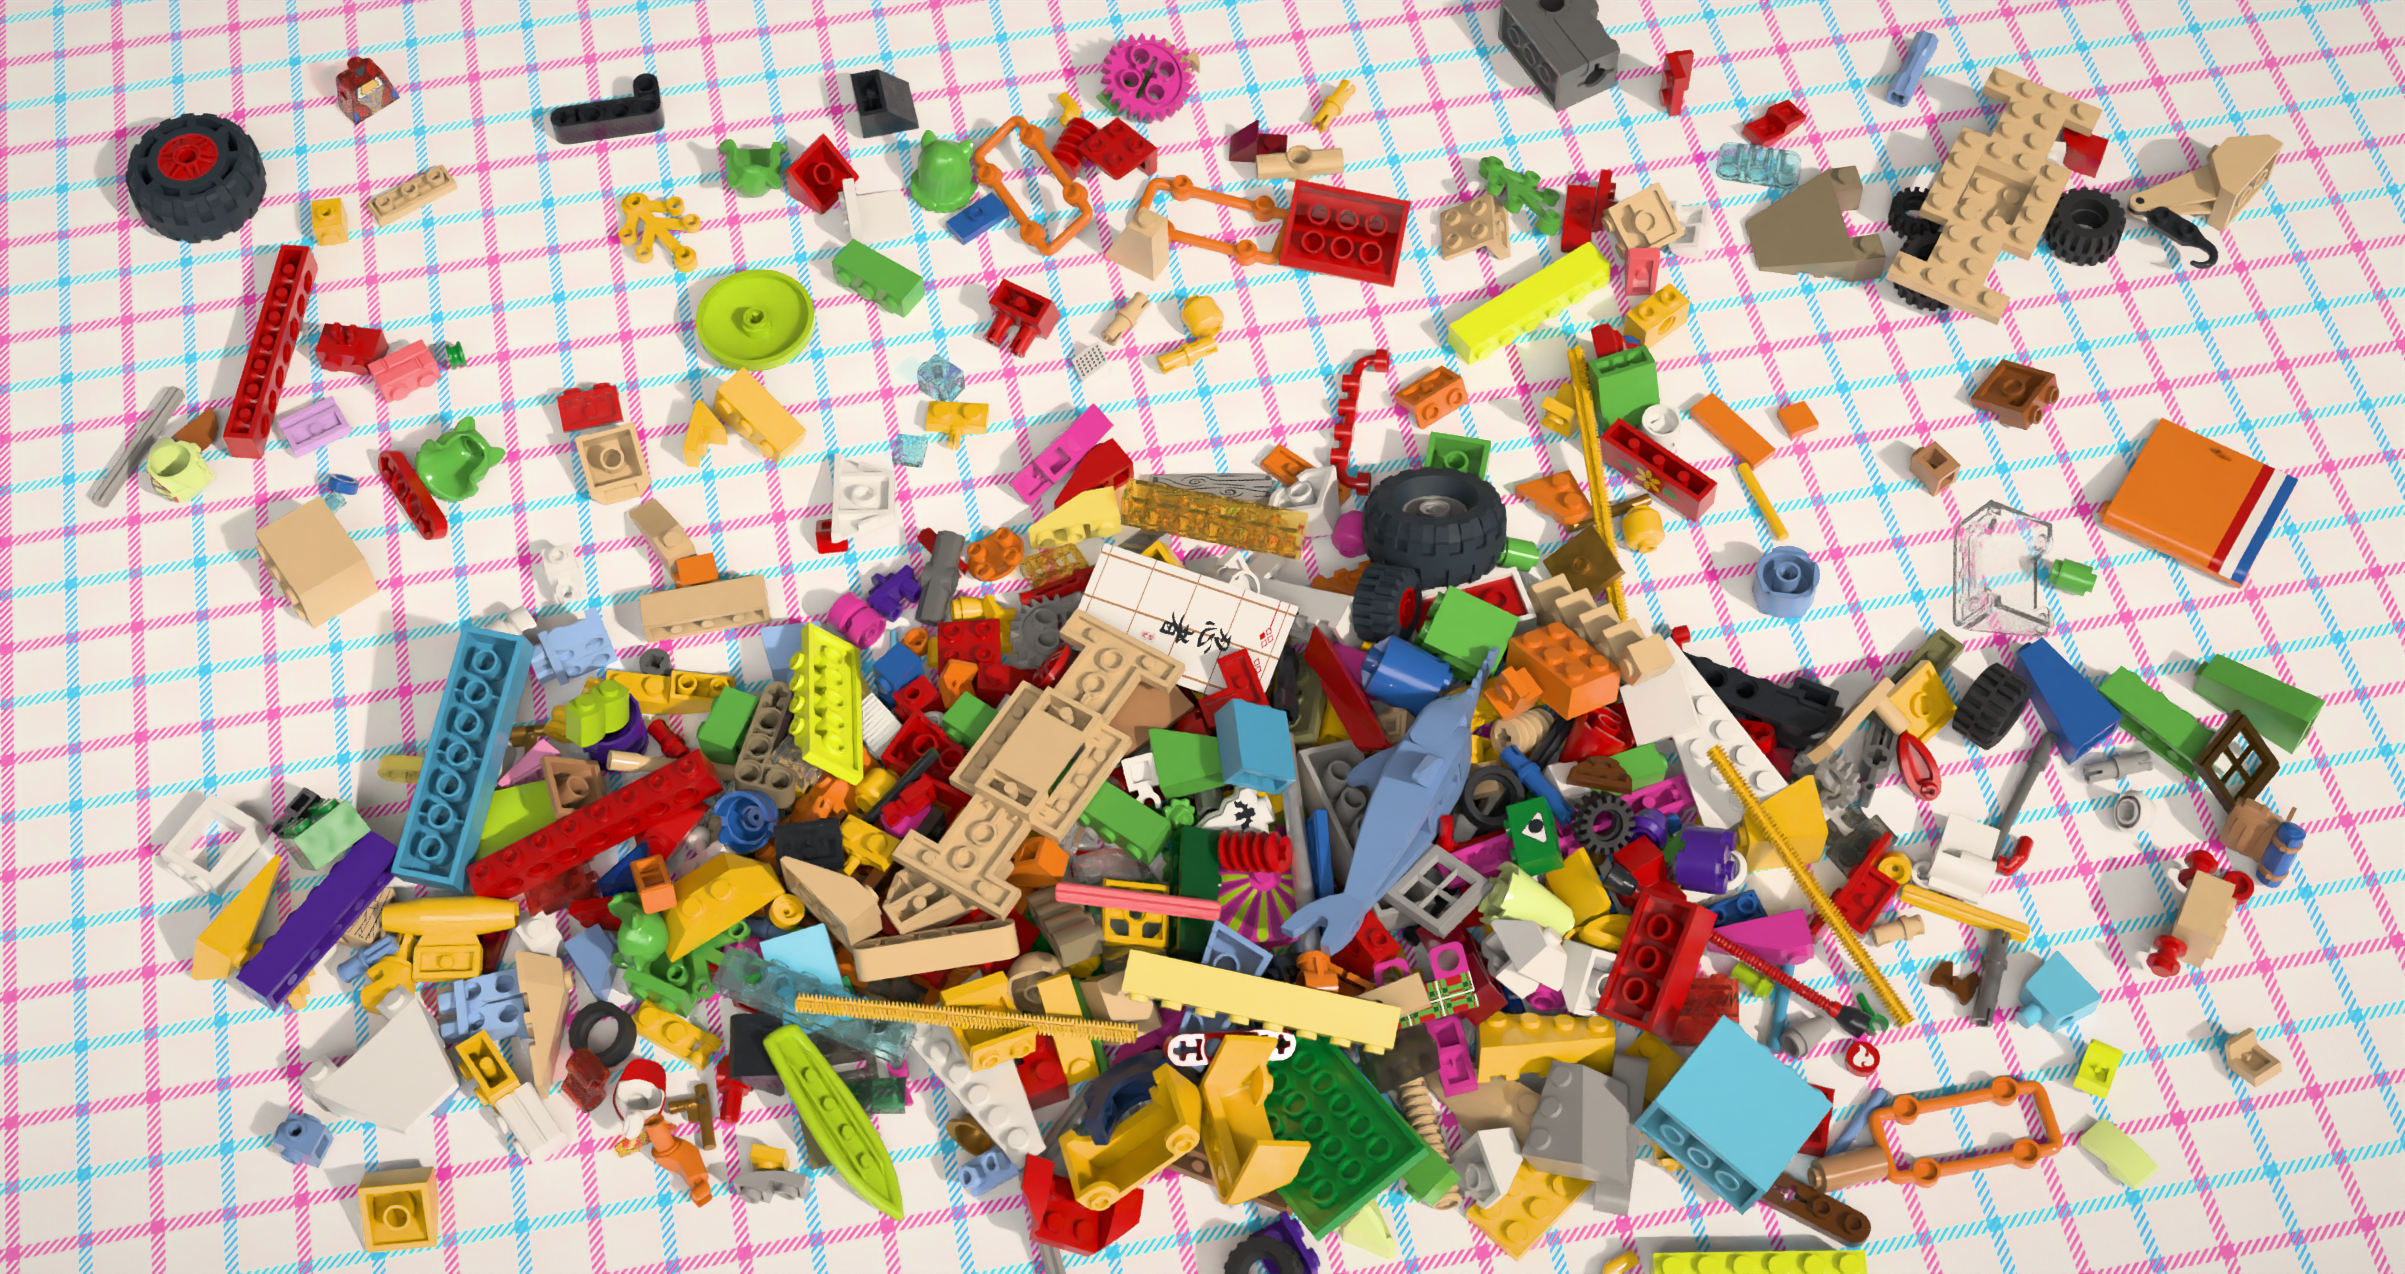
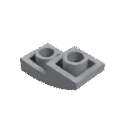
M771 1170L750 1172L735 1176L733 1181L739 1197L751 1204H759V1201L770 1204L774 1192H777L778 1196L787 1200L794 1201L796 1198L807 1201L811 1191L808 1176L795 1172Z

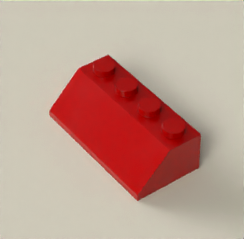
M1643 886L1595 1012L1670 1041L1718 914L1699 904Z

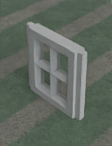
M1430 843L1419 859L1383 897L1386 899L1385 901L1425 929L1444 939L1493 891L1494 885L1489 883L1487 878L1437 844ZM1437 862L1451 871L1438 886L1423 877ZM1456 876H1459L1471 885L1458 899L1442 890ZM1417 881L1431 890L1418 905L1403 896ZM1436 895H1439L1452 905L1436 919L1424 911L1423 908Z

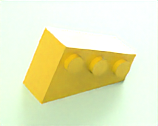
M744 367L716 391L712 412L756 446L766 458H771L778 464L804 441L807 430Z

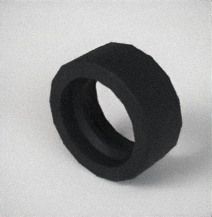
M1485 766L1476 770L1467 779L1460 795V807L1465 818L1473 826L1485 831H1497L1505 828L1504 820L1508 819L1507 811L1498 817H1489L1482 814L1474 803L1473 794L1475 788L1486 780L1501 782L1508 788L1511 794L1510 805L1525 801L1524 788L1520 779L1511 770L1501 766Z
M606 1001L590 1003L581 1009L572 1020L568 1033L569 1045L574 1054L591 1066L602 1069L617 1066L627 1059L634 1049L637 1039L636 1024L631 1015L612 1002ZM603 1018H615L618 1022V1032L611 1046L598 1053L590 1051L587 1040L593 1026Z

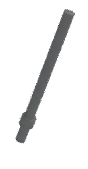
M2045 732L2037 750L2031 752L2027 760L2028 767L1996 828L2000 830L1993 853V861H1995L2039 773L2045 770L2050 760L2049 753L2057 739V736L2051 732Z

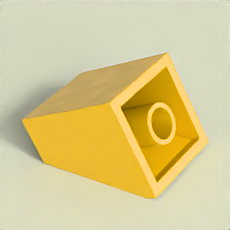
M1806 775L1763 801L1762 807L1766 806L1765 810H1769L1766 814L1771 813L1769 816H1773L1771 821L1776 820L1774 824L1778 823L1777 827H1781L1779 831L1783 830L1782 834H1786L1784 838L1788 837L1786 840H1790L1788 845L1793 844L1791 848L1795 847L1794 851H1798L1796 855L1800 854L1799 858H1803L1801 862L1805 861L1804 864L1820 862L1828 829L1814 776ZM1748 811L1743 813L1740 827H1736L1737 842L1735 850L1740 852L1745 858L1747 872L1787 867L1784 866L1785 862L1781 863L1780 855H1776L1778 852L1774 853L1773 845L1769 846L1768 838L1765 839V835H1762L1763 831H1759L1761 828L1757 829L1758 825H1755L1756 821L1753 822V818H1750L1751 814L1748 815Z

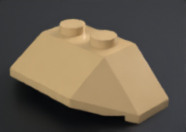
M1011 860L1007 862L997 876L1004 881L1014 870V864ZM904 868L895 874L887 898L882 906L883 911L900 934L944 928L978 908L908 868Z

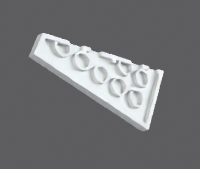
M1669 636L1664 641L1675 660L1672 666L1677 664L1682 666L1701 725L1672 737V741L1703 826L1723 828L1731 831L1741 824L1743 813L1747 811H1745L1746 808H1743L1744 804L1741 805V801H1738L1739 797L1736 798V794H1733L1734 791L1730 790L1729 784H1726L1727 780L1724 781V777H1721L1722 774L1718 773L1719 770H1716L1717 767H1714L1715 763L1712 764V760H1709L1710 757L1706 756L1708 750L1720 743L1718 746L1723 745L1721 749L1725 748L1723 753L1728 752L1725 756L1730 755L1728 758H1732L1730 763L1735 762L1733 765H1737L1735 770L1740 769L1737 773L1742 772L1740 775H1744L1742 780L1747 779L1745 783L1749 782L1748 786H1752L1750 790L1754 789L1752 793L1756 792L1754 797L1759 796L1757 800L1761 799L1760 803L1789 785Z
M978 970L962 984L982 978L981 971ZM940 1001L937 1004H935L937 1005V1009L940 1005ZM919 1021V1023H911L900 1032L905 1041L1019 1170L1025 1166L1026 1154L1037 1156L1046 1149L1024 1086L1017 1072L1014 1059L1000 1063L991 1069H982L972 1073L945 1024L941 1026L940 1022V1025H937L936 1021L935 1025H932V1023L928 1025V1022L924 1024L923 1021L920 1024Z

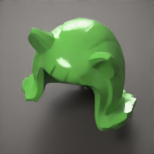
M925 130L921 138L922 151L918 156V169L911 175V196L920 207H924L928 212L932 210L935 213L942 212L944 214L954 212L965 207L978 189L977 183L971 179L972 169L969 161L974 150L973 142L969 138L960 143L948 139H938L933 131Z
M733 139L722 141L719 144V153L726 155L725 170L728 175V186L735 188L747 198H759L767 194L771 189H779L782 184L779 177L782 167L780 154L786 153L788 150L787 146L777 141L772 142L771 148L746 149L737 148Z
M472 416L459 420L453 430L442 434L436 442L432 439H426L425 443H422L420 451L416 452L415 467L417 475L426 489H429L432 496H437L445 502H462L464 499L473 497L479 490L476 484L485 478L490 468L501 462L506 453L503 448L491 447L488 441L475 430V420Z
M637 891L617 893L613 896L612 901L607 903L610 913L622 921L617 936V945L620 953L613 954L611 961L618 968L627 969L630 966L632 968L635 967L636 972H642L646 964L655 961L664 953L669 942L668 929L665 921L657 912L645 914Z

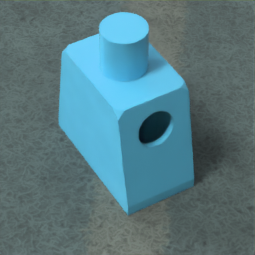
M2057 950L2023 986L2018 999L2024 1007L2015 1013V1018L2025 1029H2029L2039 1022L2048 1032L2053 1033L2094 1013L2102 996Z

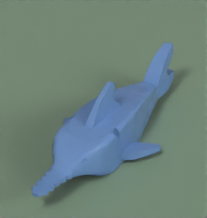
M1494 646L1489 650L1487 659H1484L1476 678L1472 680L1471 687L1461 693L1445 696L1427 704L1418 714L1398 745L1372 755L1347 773L1348 785L1351 787L1367 786L1372 791V795L1360 826L1344 893L1326 896L1296 911L1281 926L1283 934L1295 939L1316 927H1327L1320 941L1321 952L1329 956L1334 955L1353 939L1361 927L1366 913L1411 868L1430 843L1433 844L1440 829V817L1450 814L1469 776L1472 757L1471 723L1481 690L1498 656V647Z

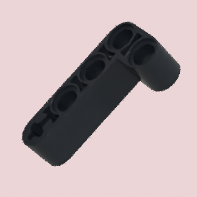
M643 73L635 77L633 80V97L555 109L550 115V120L556 140L560 144L571 145L659 131L665 125V116L657 77L650 73Z

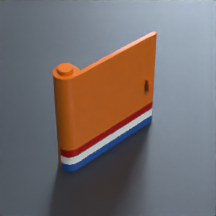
M2161 418L2112 502L2108 500L2104 502L2098 517L2103 518L2101 525L2240 589L2299 479Z

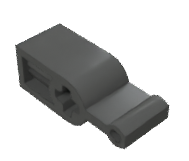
M1872 718L1858 768L1860 778L1865 782L1858 803L1860 807L1868 808L1871 805L1876 785L1882 783L1887 777L1898 736L1892 732L1884 721ZM1883 729H1886L1885 735L1882 734Z

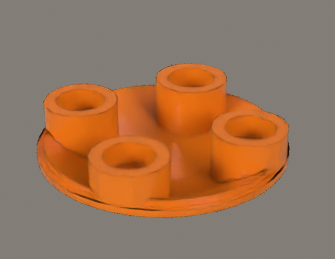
M1001 527L994 534L985 537L980 542H973L967 549L969 573L973 578L982 582H992L1007 576L1022 560L1024 555L1022 539L1017 534L1012 533L1009 528Z

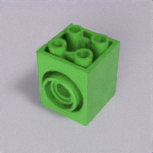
M1449 585L1445 593L1439 591L1436 598H1434L1426 615L1431 620H1425L1413 644L1433 656L1449 662L1450 668L1453 669V677L1467 682H1472L1476 678L1484 659H1487L1489 650L1494 646L1498 647V656L1487 678L1490 679L1497 670L1509 639H1511L1520 618Z

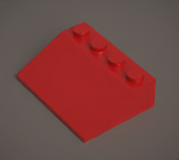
M1296 179L1279 266L1394 288L1411 201Z

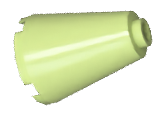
M1508 861L1500 864L1497 869L1502 872L1497 879L1489 878V883L1494 885V889L1479 903L1478 911L1484 914V917L1479 918L1481 922L1491 926L1495 919L1534 921L1546 928L1551 926L1561 937L1573 929L1575 918L1573 917L1572 909L1516 864Z

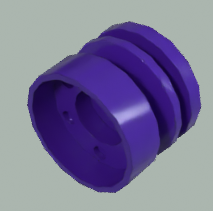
M629 693L628 723L615 732L606 733L596 744L582 748L583 753L589 752L591 760L598 761L600 770L617 772L607 769V756L610 750L639 753L641 755H645L649 744L647 728L639 703L631 693Z

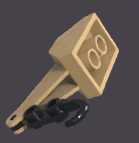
M2269 134L2227 137L2220 146L2215 144L2206 157L2209 163L2206 166L2147 190L2132 194L2126 208L2127 212L2135 218L2146 217L2151 228L2179 245L2198 248L2207 253L2209 257L2207 261L2198 262L2192 260L2190 265L2198 269L2211 268L2219 259V252L2216 246L2203 236L2194 223L2180 215L2204 214L2208 225L2223 232L2269 181L2284 143Z

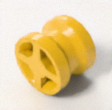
M556 705L551 712L552 719L546 722L543 731L548 737L557 742L572 743V741L566 738V706Z

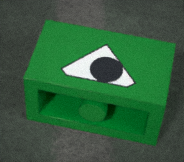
M1545 796L1506 806L1508 819L1504 820V827L1508 838H1513L1515 848L1510 849L1513 864H1516L1531 877L1565 868L1552 809Z

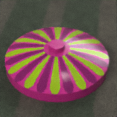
M1268 824L1269 832L1276 831L1280 834L1281 838L1282 836H1287L1286 826ZM1219 862V875L1222 877V885L1218 893V901L1221 902L1219 922L1261 948L1284 946L1300 939V936L1293 939L1281 931V926L1297 911L1291 864L1285 873L1276 874L1272 872L1267 874L1250 871L1245 873L1240 871L1229 872Z

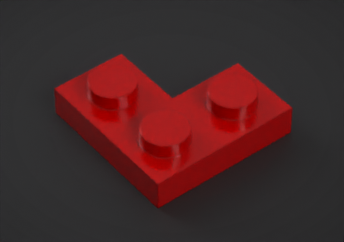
M1247 648L1216 659L1227 688L1198 699L1210 732L1216 730L1214 714L1231 699H1242L1245 702L1270 706Z

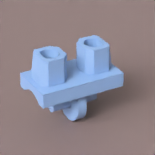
M995 1146L963 1164L957 1174L962 1187L970 1189L974 1198L980 1197L1011 1180L1013 1177L1024 1172V1169L1022 1167L1019 1170L998 1146Z

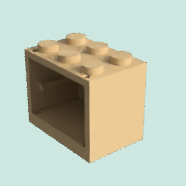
M321 496L255 532L259 545L255 548L264 561L265 569L272 579L275 578L279 583L278 587L286 600H291L293 603L292 607L300 620L304 621L307 619L313 629L379 592L366 559Z

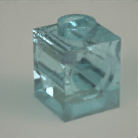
M936 353L918 368L917 380L919 391L936 401L953 402L966 388L963 370Z

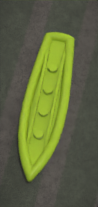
M787 1024L776 1028L764 1038L763 1045L815 1141L842 1178L862 1198L896 1221H902L904 1211L898 1176L891 1157L866 1112L798 1024Z

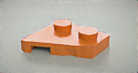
M1570 470L1515 486L1517 498L1522 500L1526 497L1535 503V509L1543 514L1552 516L1553 520L1564 527L1593 518V508Z

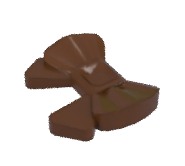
M1952 961L1940 963L1929 979V986L1943 987L1952 992L1962 1006L1971 1002L1980 983L1976 972H1972L1963 980L1953 976Z

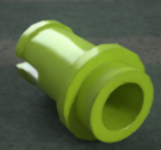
M1743 960L1736 964L1730 974L1732 979H1735L1753 992V997L1756 999L1760 997L1762 1000H1765L1775 987V983L1771 981L1769 976H1763L1746 963H1743Z

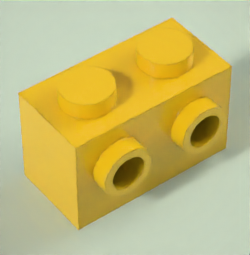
M485 1029L455 1047L462 1061L457 1066L467 1082L474 1079L478 1085L474 1092L482 1105L485 1107L490 1104L497 1114L499 1112L495 1106L496 1101L509 1093L512 1094L521 1084Z

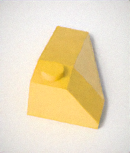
M275 855L196 939L191 978L196 981L228 978L236 968L241 969L249 960L251 952H249L250 946H252L279 876L280 856Z

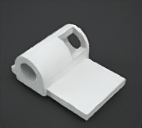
M1950 812L1941 841L1934 849L1926 876L1929 879L1927 888L1978 905L1980 897L1983 898L1988 891L1996 871L1997 862L1993 861L1992 857L2000 830Z

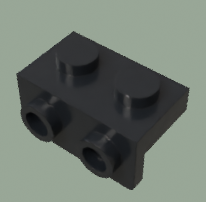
M821 818L815 821L799 823L788 822L783 825L773 826L779 877H784L780 859L784 856L831 871L845 869L843 835L838 818Z

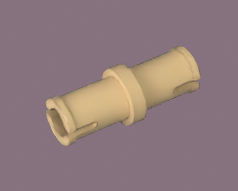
M1135 292L1123 309L1119 308L1116 311L1113 321L1101 332L1100 336L1103 337V340L1110 346H1115L1126 331L1133 329L1137 324V318L1151 304L1150 300H1148L1149 298L1142 292Z

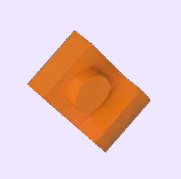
M1510 666L1500 673L1495 684L1483 691L1482 695L1499 718L1506 722L1534 707L1543 691L1525 667L1515 671Z

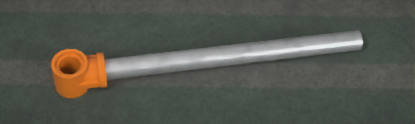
M1289 732L1296 781L1283 790L1281 795L1286 833L1292 843L1291 871L1296 909L1298 911L1307 904L1316 901L1294 736L1293 733ZM1316 927L1300 936L1302 954L1296 959L1297 966L1300 969L1297 974L1296 985L1338 994V977L1334 970H1328V966L1331 963L1330 956L1321 952L1320 929Z

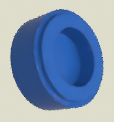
M333 473L329 475L326 486L338 493L356 495L359 482L353 477Z

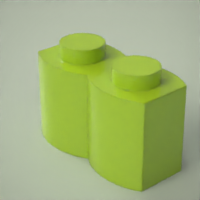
M614 679L606 680L596 685L590 693L579 695L569 701L565 707L566 738L579 747L584 748L599 742L606 733L615 732L624 727L629 721V689Z

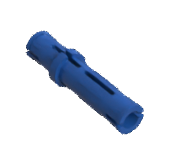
M1511 744V748L1509 746L1501 752L1499 758L1520 779L1522 786L1525 785L1536 798L1545 796L1552 809L1553 816L1561 826L1564 827L1566 824L1569 825L1574 821L1570 819L1571 813L1577 814L1578 812L1546 780L1540 772V767L1535 762H1530L1515 744Z

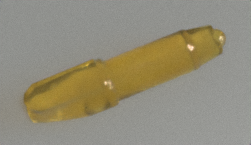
M666 1124L670 1133L677 1129L676 1124ZM646 1130L633 1140L622 1139L614 1148L619 1158H623L642 1151L641 1148L652 1143Z

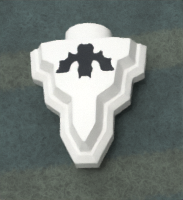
M1236 786L1234 794L1222 800L1220 809L1207 814L1195 827L1218 831L1220 835L1227 829L1233 831V833L1236 830H1242L1245 833L1253 830L1256 834L1259 831H1265L1269 834L1267 823L1275 821V814L1267 795L1259 797L1256 790Z

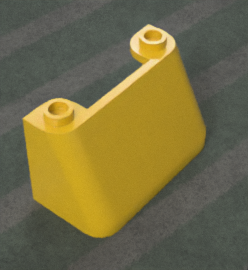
M1165 1063L1153 1071L1157 1087L1153 1086L1149 1089L1153 1101L1117 1125L1108 1145H1094L1091 1135L1077 1136L1076 1132L1072 1129L1058 1138L1076 1201L1086 1208L1097 1211L1107 1209L1110 1205L1181 1156L1190 1152L1200 1140L1202 1111L1200 1092L1196 1085L1169 1064Z

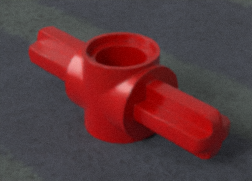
M729 1049V1055L724 1056L723 1060L718 1062L716 1087L723 1094L720 1121L733 1125L740 1121L743 1097L752 1092L754 1087L729 1079Z

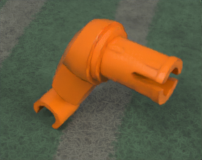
M655 1114L644 1121V1128L647 1130L654 1145L651 1150L654 1160L662 1168L679 1174L691 1189L688 1191L689 1195L698 1208L710 1202L713 1196L708 1183L709 1175L698 1147L684 1139L673 1137L662 1114Z

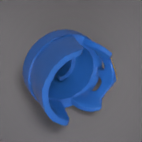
M743 790L726 794L717 801L713 809V815L721 816L722 828L718 833L719 842L727 845L739 855L749 854L762 848L773 838V826L779 825V811L775 802L770 796L759 790Z

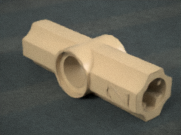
M1295 145L1285 153L1256 155L1257 179L1289 178L1295 182L1296 179L1308 181L1315 175L1344 173L1342 148L1311 150L1305 145Z

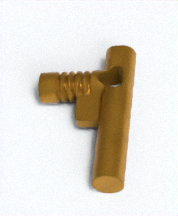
M545 724L512 727L509 740H512V746L514 748L524 747L525 755L537 743V737L547 736L543 731Z
M702 1083L694 1086V1097H691V1099L685 1098L684 1100L669 1101L668 1106L670 1115L687 1111L689 1123L699 1122L703 1150L711 1151L716 1149L717 1146L708 1085ZM700 1100H706L705 1104H698Z

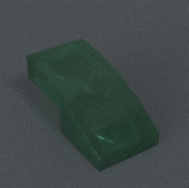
M906 1077L867 1079L845 1084L869 1119H873V1114H906L908 1083Z

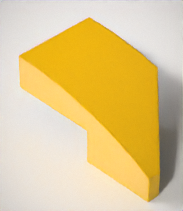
M986 594L983 599L986 619H1000L1001 655L1018 654L1012 652V643H1009L1011 621H1014L1015 613L1019 611L1013 607L1005 609L995 603L994 596Z

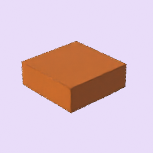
M1805 400L1780 409L1777 412V418L1790 439L1818 429L1819 422Z

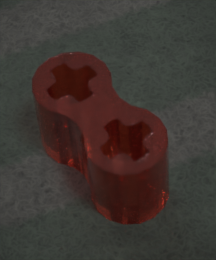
M588 1047L577 1050L567 1060L565 1069L568 1074L561 1085V1090L583 1113H589L595 1110L605 1099L606 1092L604 1091V1086L611 1073Z

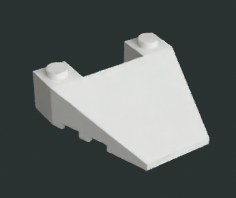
M399 984L375 1007L388 1021L379 1032L340 1068L323 1055L316 1062L312 1063L307 1071L298 1079L336 1117L343 1118L348 1116L359 1123L364 1124L367 1121L374 1123L378 1128L408 1135L459 1087L451 1061L445 1053L444 1048L446 1046L444 1040L439 1035L437 1021L410 991Z

